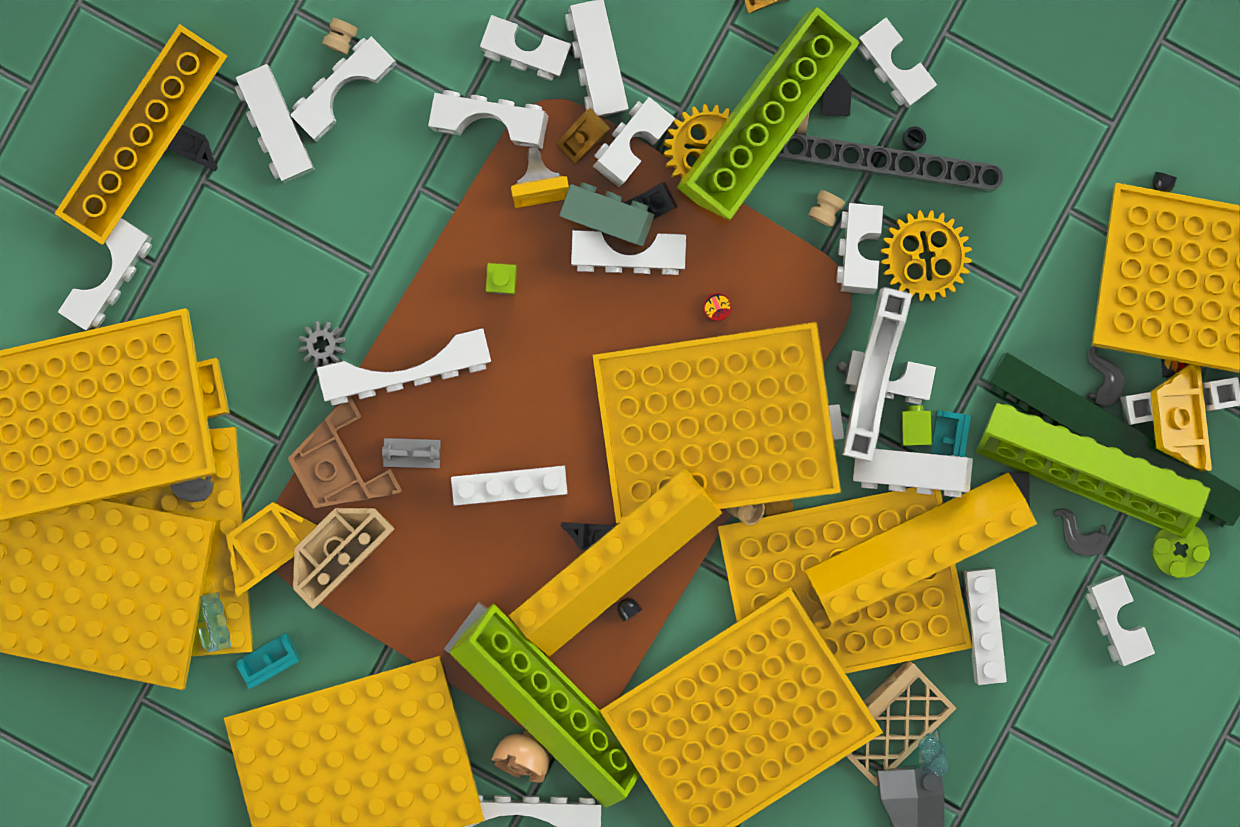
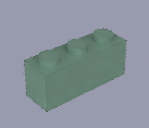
M583 182L580 183L579 187L570 185L559 215L560 217L644 246L655 215L647 212L649 206L636 201H632L631 206L621 202L622 196L608 191L605 196L595 193L597 187Z

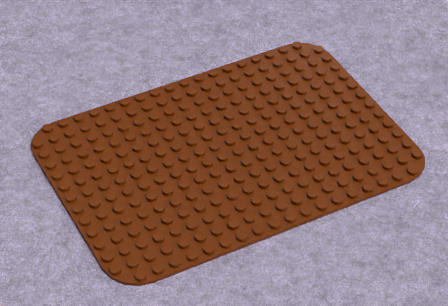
M547 99L534 104L541 106L542 111H545L549 116L543 148L538 149L540 150L544 165L550 171L559 173V176H567L569 187L571 184L579 187L580 183L583 182L597 187L595 191L597 194L605 196L608 191L622 196V203L665 182L678 207L652 221L644 246L604 232L601 233L607 245L623 255H636L644 252L653 244L657 234L686 235L685 270H679V275H662V270L651 269L650 274H634V269L622 268V273H606L605 267H594V272H578L577 266L571 265L573 230H599L560 217L559 215L565 200L515 208L511 186L517 184V181L526 174L529 164L528 152L531 147L515 145L510 140L509 131L506 127L359 368L375 372L407 370L435 357L450 343L455 335L478 329L484 330L491 362L485 364V370L470 373L469 368L458 370L459 376L442 379L441 375L430 377L431 382L415 386L414 381L403 383L404 389L387 393L386 388L375 390L376 395L359 399L358 394L351 396L362 418L336 431L364 483L391 469L402 489L401 493L314 509L294 472L276 501V504L317 525L335 508L376 509L395 529L320 604L415 663L441 656L449 684L524 730L526 729L444 648L478 602L487 608L495 604L517 627L509 615L585 552L583 549H579L567 531L563 530L561 522L612 526L619 524L616 523L593 355L817 322L824 364L843 333L851 312V293L841 292V283H836L838 265L824 252L744 203L741 204L730 220L699 206L677 188L682 178L680 175L672 178L671 175L675 168H666L665 166L671 159L664 157L661 152L636 137L630 139L629 145L631 152L641 162L618 188L593 167L598 161L594 155L604 143L610 146L615 139L611 134L618 126L607 119L600 117L610 128L606 132V136L575 164L556 143L586 111V107L567 99ZM488 263L517 266L515 295L486 292ZM712 293H722L730 299L731 312L724 320L713 321L704 314L703 303ZM384 438L441 440L440 468L383 467L382 449L384 447ZM565 466L568 494L454 505L451 477ZM726 508L720 509L722 512L720 516L550 657L539 649L599 710L618 699L718 537V526L725 525L731 514L726 511ZM294 557L274 570L291 587H293ZM623 599H634L642 610L623 622L617 611L618 605Z

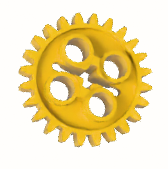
M704 104L699 113L694 106L691 109V116L686 112H682L681 119L683 122L677 119L673 121L672 124L677 130L668 129L666 134L672 139H667L663 143V145L670 148V150L663 153V156L671 158L665 166L666 168H675L671 175L672 178L679 175L682 179L691 169L686 162V157L693 155L699 158L705 150L704 148L727 120L728 108L721 114L719 113L718 105H715L712 112H709L707 105ZM693 128L700 129L704 134V139H694L691 136L690 130ZM685 144H689L690 146L696 147V148H695V149H686V148L684 147V145H685Z
M921 210L917 212V219H914L909 213L906 215V224L899 219L896 221L899 227L898 230L889 228L888 231L893 236L892 238H883V242L889 245L888 248L880 250V253L887 255V259L882 260L880 264L889 266V269L883 274H892L894 278L890 281L889 285L898 282L900 284L898 291L902 292L907 289L908 293L912 294V297L915 293H918V300L920 302L923 301L925 294H928L930 301L935 300V293H938L941 298H945V289L947 288L952 293L955 292L956 289L953 283H964L959 275L969 274V270L963 267L964 264L972 262V259L965 257V253L971 251L972 248L963 246V243L969 237L960 238L958 234L962 231L963 227L953 229L952 226L955 219H951L947 223L944 222V213H941L937 219L934 218L933 210H930L925 218ZM921 231L925 232L926 251L933 255V258L928 260L932 276L931 281H928L926 277L925 259L919 258V254L924 251L920 237ZM935 232L944 236L945 243L941 248L935 247L931 243V236ZM905 237H913L916 240L917 248L915 251L909 252L903 247ZM939 260L945 261L949 266V271L945 276L939 275L935 270V264ZM911 264H915L921 269V276L917 280L911 279L907 274V268Z

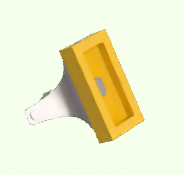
M537 147L529 148L527 172L517 181V184L511 186L515 208L565 200L569 190L567 176H559V173L550 171L544 165L540 150Z

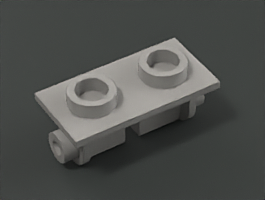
M384 438V447L382 449L383 467L440 468L441 440Z

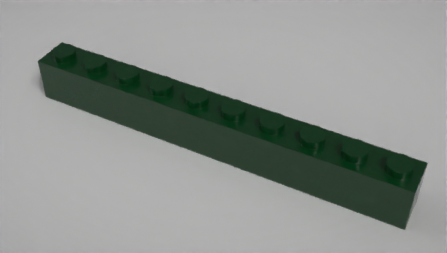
M1003 353L987 380V383L992 385L990 389L992 392L1003 398L1009 395L1016 400L1015 405L1028 413L1031 409L1041 414L1040 418L1048 424L1054 426L1056 423L1080 437H1090L1100 445L1117 448L1125 455L1147 460L1152 466L1172 470L1177 476L1187 480L1193 479L1201 482L1203 486L1210 488L1203 509L1205 513L1210 515L1208 520L1221 528L1225 524L1227 526H1234L1240 516V491L1207 471L1201 472L1156 449V441L1013 355Z

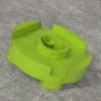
M1197 526L1193 527L1186 538L1160 528L1155 534L1151 555L1155 565L1163 573L1176 578H1186L1195 575L1204 567L1210 557V551L1205 534ZM1177 542L1187 546L1185 550L1186 555L1183 557L1181 555L1175 556L1173 553L1176 550L1175 544Z

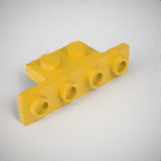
M213 358L198 362L207 419L230 414L219 359Z

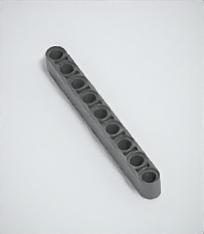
M796 133L792 134L775 158L784 161L982 192H991L1003 182L1002 170L993 164ZM790 141L799 142L802 146V152L798 155L790 154L787 150V144ZM824 145L829 149L830 155L827 159H820L816 156L815 148L817 146ZM847 149L854 150L857 154V162L853 164L845 162L843 152ZM873 154H881L885 159L884 167H874L871 163V156ZM907 158L912 162L913 169L911 172L900 170V159ZM934 162L939 165L941 171L939 176L933 177L927 173L926 167L928 163ZM956 167H964L967 170L968 178L966 181H960L955 177L954 171ZM985 171L994 173L996 177L994 185L989 186L983 182L982 175Z

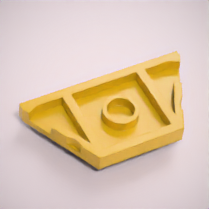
M1189 364L1150 392L1156 449L1201 472L1212 471L1201 366Z
M272 502L227 534L226 538L230 552V563L236 595L240 596L293 558L295 547L318 525Z

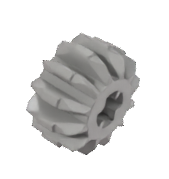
M316 321L314 322L315 332L308 326L304 328L305 332L310 335L309 338L299 336V340L306 342L307 346L299 347L298 350L301 353L309 351L303 359L305 362H309L315 357L313 362L314 368L320 366L321 359H323L324 366L330 365L329 358L335 363H339L340 359L335 355L336 351L341 354L346 352V349L338 347V344L346 342V338H335L341 332V329L337 327L329 333L331 322L327 321L322 330L320 322ZM324 337L323 340L329 341V345L325 347V352L321 353V349H316L315 344L320 342L319 338Z

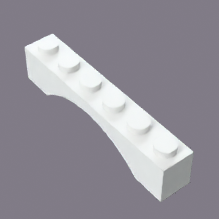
M885 287L880 289L840 455L872 461L888 380L906 322L912 294Z
M478 329L455 335L450 343L435 357L407 370L375 372L358 368L343 361L318 367L317 372L324 401H331V405L334 406L348 402V396L358 394L359 399L375 396V390L386 388L387 393L404 389L403 383L414 381V385L418 386L430 383V377L441 375L442 379L459 376L458 370L469 368L470 373L485 370V364L490 363L491 359L484 330Z
M479 795L485 820L498 816L522 815L547 821L556 827H601V803L596 802L595 797H579V801H567L568 797L551 796V801H539V796H522V800H511L510 795H495L494 800H483V795Z

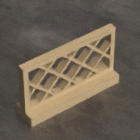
M903 662L863 701L875 720H885L884 735H878L872 739L884 740V754H869V742H867L864 746V754L853 755L850 753L846 757L877 787V776L874 777L869 772V759H884L883 770L896 768L957 708L913 662ZM919 677L925 683V695L910 696V685ZM931 690L935 695H929V691ZM895 700H905L904 715H890V705ZM910 700H924V715H909ZM929 700H941L947 706L939 715H929ZM889 720H904V735H889ZM909 720H924V730L919 735H909ZM904 739L903 750L899 754H889V740ZM857 759H864V766Z

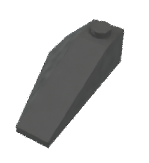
M925 763L877 770L879 797L892 821V827H944V788L940 765Z

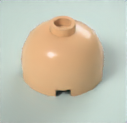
M524 731L523 734L514 733L501 740L493 753L491 761H495L494 765L512 776L521 778V775H529V781L541 783L544 781L548 771L549 753L528 731Z

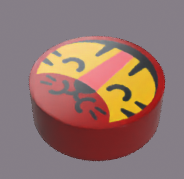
M722 293L710 294L703 303L704 314L713 321L724 320L731 312L730 299Z

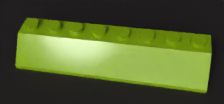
M818 7L807 11L677 188L699 206L730 220L860 42Z
M996 404L975 451L976 454L1018 471L1029 472V475L1184 538L1187 537L1199 521L1210 492V488L1203 486L1197 480H1187L1177 476L1172 470L1157 468L1150 465L1145 459L1130 457L1123 454L1117 448L1105 447L1090 437H1080L1071 433L1063 426H1053L1044 422L1038 416H1028L1007 404Z
M495 604L491 605L461 634L449 653L605 808L627 798L640 773L600 710L526 638Z

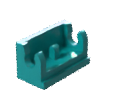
M937 411L930 454L965 457L971 415Z
M285 633L239 659L236 665L250 690L301 660V657L289 636Z

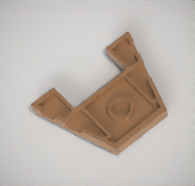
M351 396L347 397L348 402L339 404L287 459L314 509L396 495L402 492L391 469L364 483L336 431L362 418Z

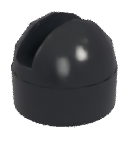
M916 126L908 128L902 138L903 144L908 150H919L926 142L924 130ZM907 136H908V138H910L911 140L915 141L916 143H919V145H916L915 143H913V142H911L910 140H908V139H907Z
M1155 172L1153 187L1158 191L1170 192L1175 186L1177 177Z
M631 598L623 599L617 608L623 622L642 610L640 605Z

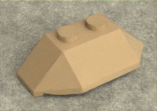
M335 508L295 547L293 589L314 609L395 528L376 509Z

